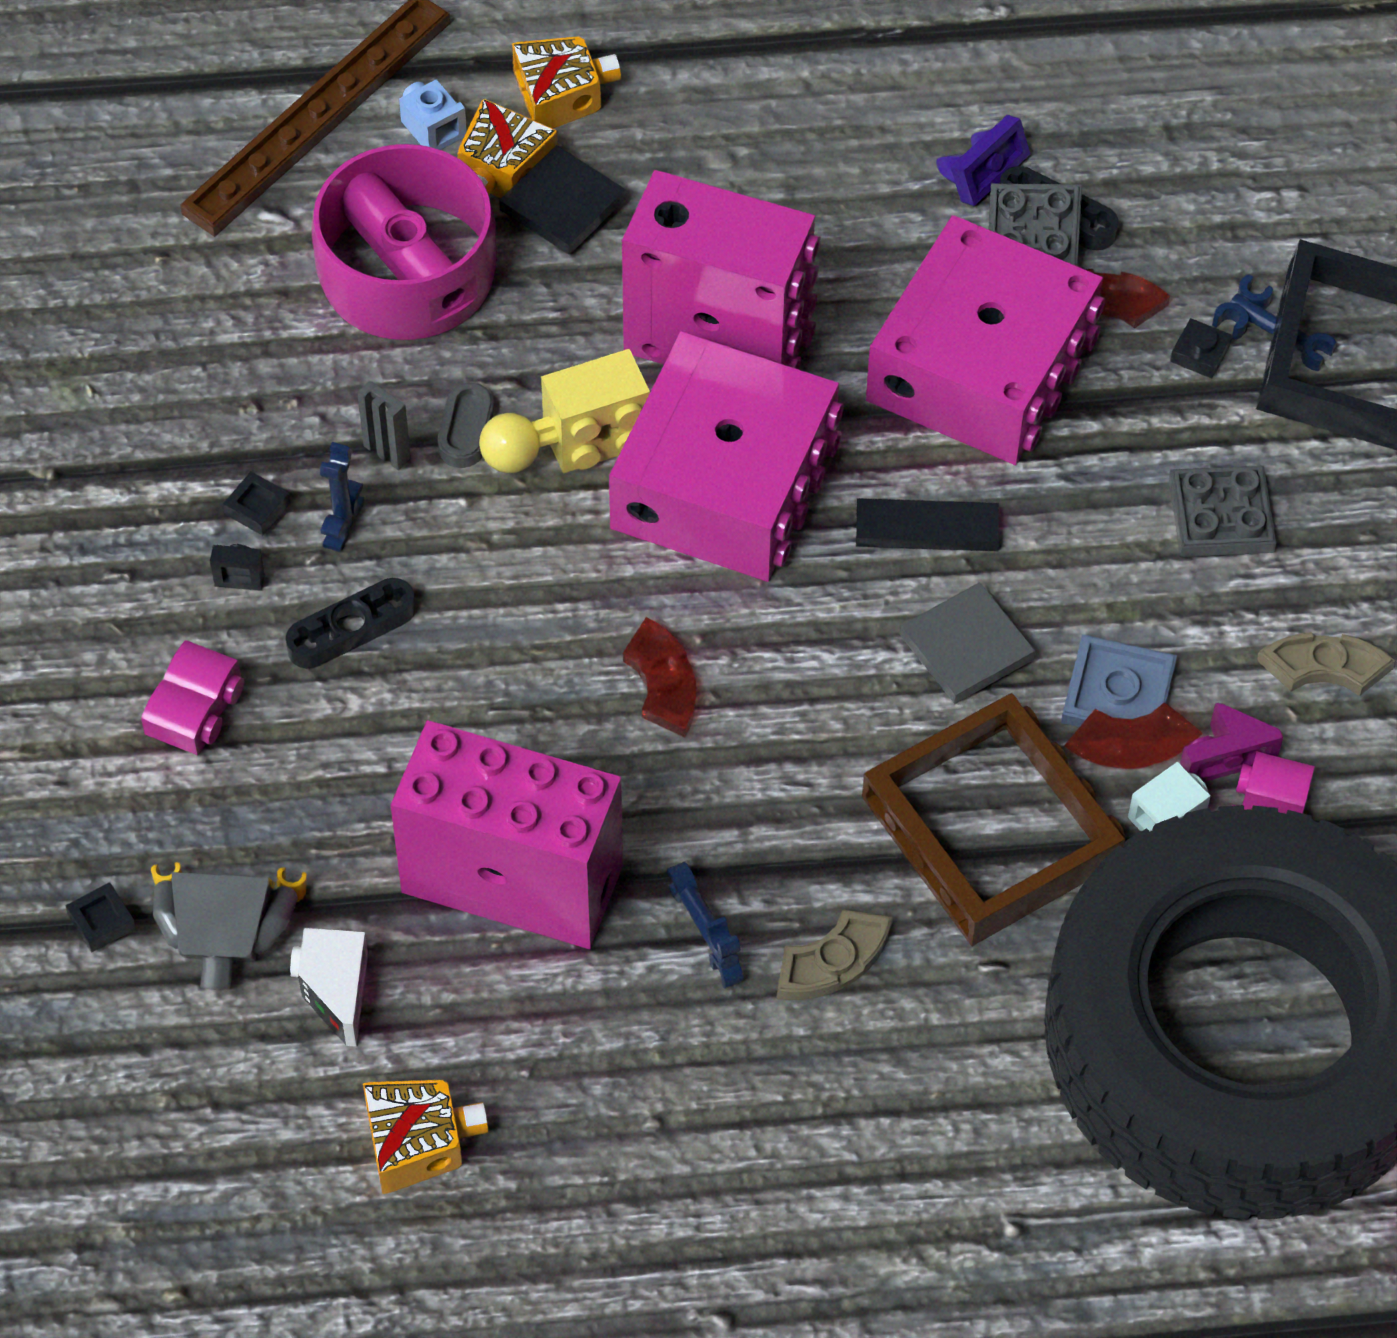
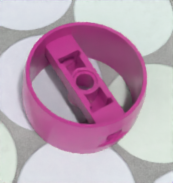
M396 144L378 147L356 155L343 163L328 177L318 193L312 220V242L316 272L328 302L339 316L352 326L368 334L387 339L415 340L427 338L457 327L472 316L486 299L492 286L497 262L494 211L481 179L460 159L442 150L422 145ZM404 205L426 206L452 214L465 222L479 238L472 249L457 263L453 264L427 233L423 217L417 212L407 210ZM353 225L398 280L376 278L354 270L331 251L334 243L349 226Z

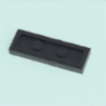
M857 498L856 547L998 552L999 503Z

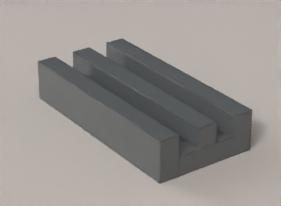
M369 380L357 392L363 446L370 451L376 446L377 456L384 461L390 456L391 466L399 471L411 459L406 405Z

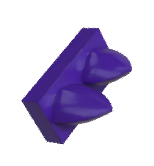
M1006 115L992 129L983 130L971 135L972 147L965 154L948 155L936 160L939 172L946 179L956 184L961 202L975 206L991 191V184L1000 183L1001 175L1005 170L1018 166L1031 154L1020 118Z

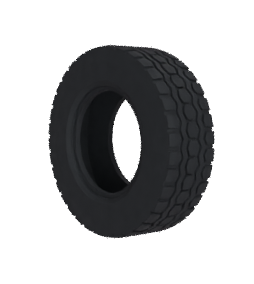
M1244 805L1219 806L1217 811L1211 812L1210 808L1185 813L1182 819L1174 816L1156 823L1152 831L1146 828L1125 842L1123 848L1118 846L1101 862L1099 868H1095L1074 897L1061 925L1049 977L1044 1018L1047 1055L1050 1059L1049 1064L1057 1089H1061V1099L1072 1119L1077 1117V1127L1092 1146L1098 1144L1099 1153L1117 1170L1122 1167L1125 1170V1176L1147 1190L1150 1186L1156 1189L1155 1195L1179 1205L1180 1201L1188 1203V1208L1211 1215H1213L1214 1211L1222 1212V1217L1249 1219L1250 1215H1257L1258 1220L1284 1218L1286 1213L1290 1212L1292 1217L1318 1211L1322 1204L1325 1208L1349 1199L1353 1192L1357 1195L1377 1182L1381 1175L1384 1176L1397 1164V864L1383 852L1377 854L1374 851V845L1354 833L1349 836L1343 833L1344 828L1323 819L1319 823L1311 820V815L1287 810L1285 814L1278 812V808L1254 805L1251 810H1244ZM1234 937L1267 941L1282 946L1303 957L1315 966L1331 983L1347 1013L1351 1031V1047L1329 1068L1302 1081L1278 1086H1257L1233 1082L1199 1067L1172 1044L1163 1032L1153 1012L1149 998L1148 983L1168 960L1196 944L1214 939Z

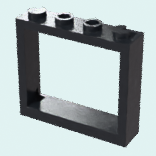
M1300 239L1288 264L1256 410L1397 450V409L1288 378L1309 281L1314 280L1397 305V267Z

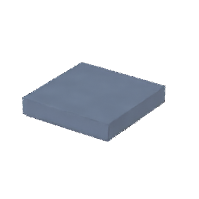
M1082 634L1061 723L1157 744L1177 655Z

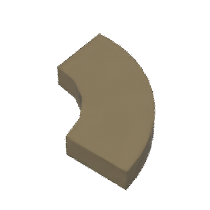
M1312 632L1280 639L1260 650L1257 661L1290 691L1309 683L1328 682L1344 686L1359 696L1392 671L1396 662L1386 652L1364 640L1342 634L1341 638L1313 636Z
M842 910L836 926L824 938L805 946H785L777 988V999L805 1000L818 998L839 991L855 982L872 967L882 953L889 937L892 917Z

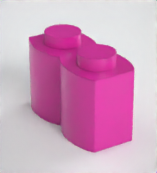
M185 640L173 656L164 679L158 684L144 709L141 720L145 735L195 755L202 751L206 743L213 744L222 726V717L219 716L228 704L234 705L238 701L243 690L244 678L241 677L238 660Z
M1256 751L1253 766L1242 765L1236 788L1237 793L1245 795L1243 801L1244 810H1251L1254 805L1278 808V812L1285 814L1287 810L1303 813L1315 766Z

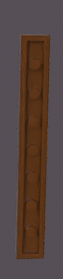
M408 0L181 203L182 215L212 236H217L450 24V13L430 0Z

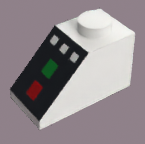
M304 928L302 946H294L292 949L291 977H298L301 995L342 1042L346 1046H357L368 961L365 932Z

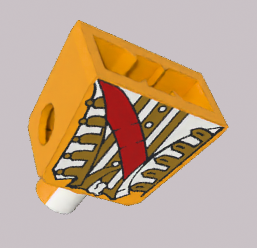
M579 36L512 43L514 75L530 119L552 129L597 112L601 108L600 85L621 80V72L616 55L591 59L585 40Z
M483 99L459 146L457 158L467 164L478 175L487 190L488 196L492 194L502 198L556 145L558 146L557 130Z
M444 1080L363 1083L382 1194L391 1193L458 1169L462 1165L459 1139L489 1133L483 1102L453 1108L448 1082Z

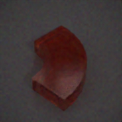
M1084 269L1094 273V269ZM1121 271L1120 275L1094 273L1103 277L1100 297L1105 298V305L1101 315L1121 319L1133 328H1136L1169 306L1170 295L1155 284L1139 276Z
M646 617L624 650L623 662L636 670L646 685L647 697L642 708V718L685 738L691 727L696 709V678L687 658V653L679 641L667 629Z
M1165 702L1152 713L1134 719L1113 718L1095 708L1067 741L1064 748L1077 757L1098 766L1110 769L1136 770L1159 765L1183 753L1184 746L1191 745V742L1200 738L1203 733Z

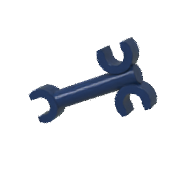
M1250 274L1241 279L1238 293L1232 300L1219 305L1214 313L1212 326L1215 328L1224 320L1236 322L1232 333V338L1236 340L1245 334L1248 321L1273 334L1277 317L1265 310L1270 305L1273 288L1268 286L1261 294L1251 293L1250 289L1254 277ZM1298 330L1295 349L1302 352L1301 359L1307 368L1319 371L1324 357L1316 353L1315 350L1323 351L1325 354L1332 356L1336 346L1335 339L1325 333H1314L1309 336Z
M332 442L330 445L331 455L329 462L322 461L320 475L329 479L333 515L329 514L325 518L320 531L321 534L326 535L322 544L323 547L341 552L346 543L349 528L353 524V516H358L361 512L365 497L359 496L363 489V483L349 480L347 476L352 449L348 446Z
M685 861L667 868V873L673 883L669 884V889L678 903H683L713 952L709 954L710 965L713 971L719 970L722 986L726 989L743 982V972L739 963V956L737 955V952L741 950L739 939L736 935H730L727 919L725 916L715 919L698 891L694 875Z

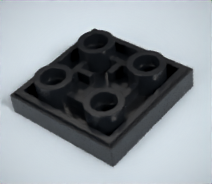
M556 145L499 200V205L502 212L562 251L570 254L626 200V189Z

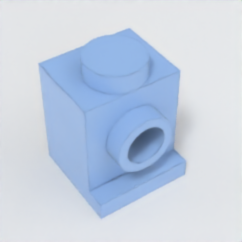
M437 79L426 85L423 82H415L408 86L403 96L399 98L401 122L420 145L442 150L464 138L467 132L465 107L461 102L456 103Z

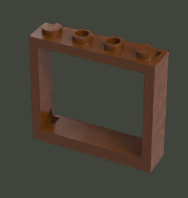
M1013 693L1004 696L864 773L863 800L971 946L976 945L1084 884L1095 868H1099L1101 862L1118 846L1124 847L1125 834L1118 820L1112 815L1107 816L1097 803L1096 795L1091 785L1084 778L1078 779L1068 766V759L1061 746L1054 741L1050 742L1040 729V723L1034 711L1028 706H1022ZM1006 729L1092 842L983 902L898 787Z

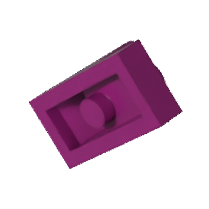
M1216 703L1210 723L1215 738L1204 736L1194 740L1188 746H1184L1180 765L1189 774H1196L1203 782L1241 772L1243 764L1253 766L1256 751L1278 757L1283 735L1280 729L1227 705Z

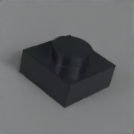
M1190 318L1172 350L1170 362L1212 379L1230 347L1232 335Z
M250 471L223 503L224 514L263 536L291 503L288 491Z
M232 544L230 546L213 545L210 564L215 587L262 591L265 573L261 549L250 548L242 544Z
M110 882L65 905L69 918L91 953L136 929L134 919Z

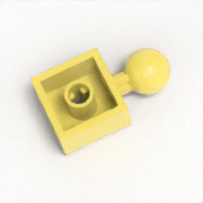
M630 348L541 376L543 418L531 422L526 417L516 413H503L493 417L486 423L480 435L479 446L481 454L489 466L503 473H516L526 469L536 459L539 448L547 445L551 446L563 473L576 469H588L598 462L619 456L650 394Z

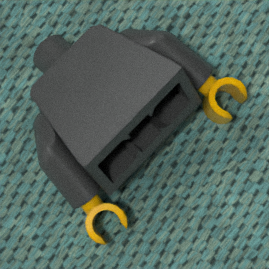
M175 862V870L172 874L161 876L158 864L151 867L155 883L153 917L168 945L178 949L179 955L187 959L202 960L200 987L202 989L231 990L233 961L256 962L259 953L266 952L272 947L289 923L296 903L306 895L307 873L302 872V877L297 882H287L286 868L284 867L279 868L277 871V889L275 891V882L269 877L182 873L179 862Z

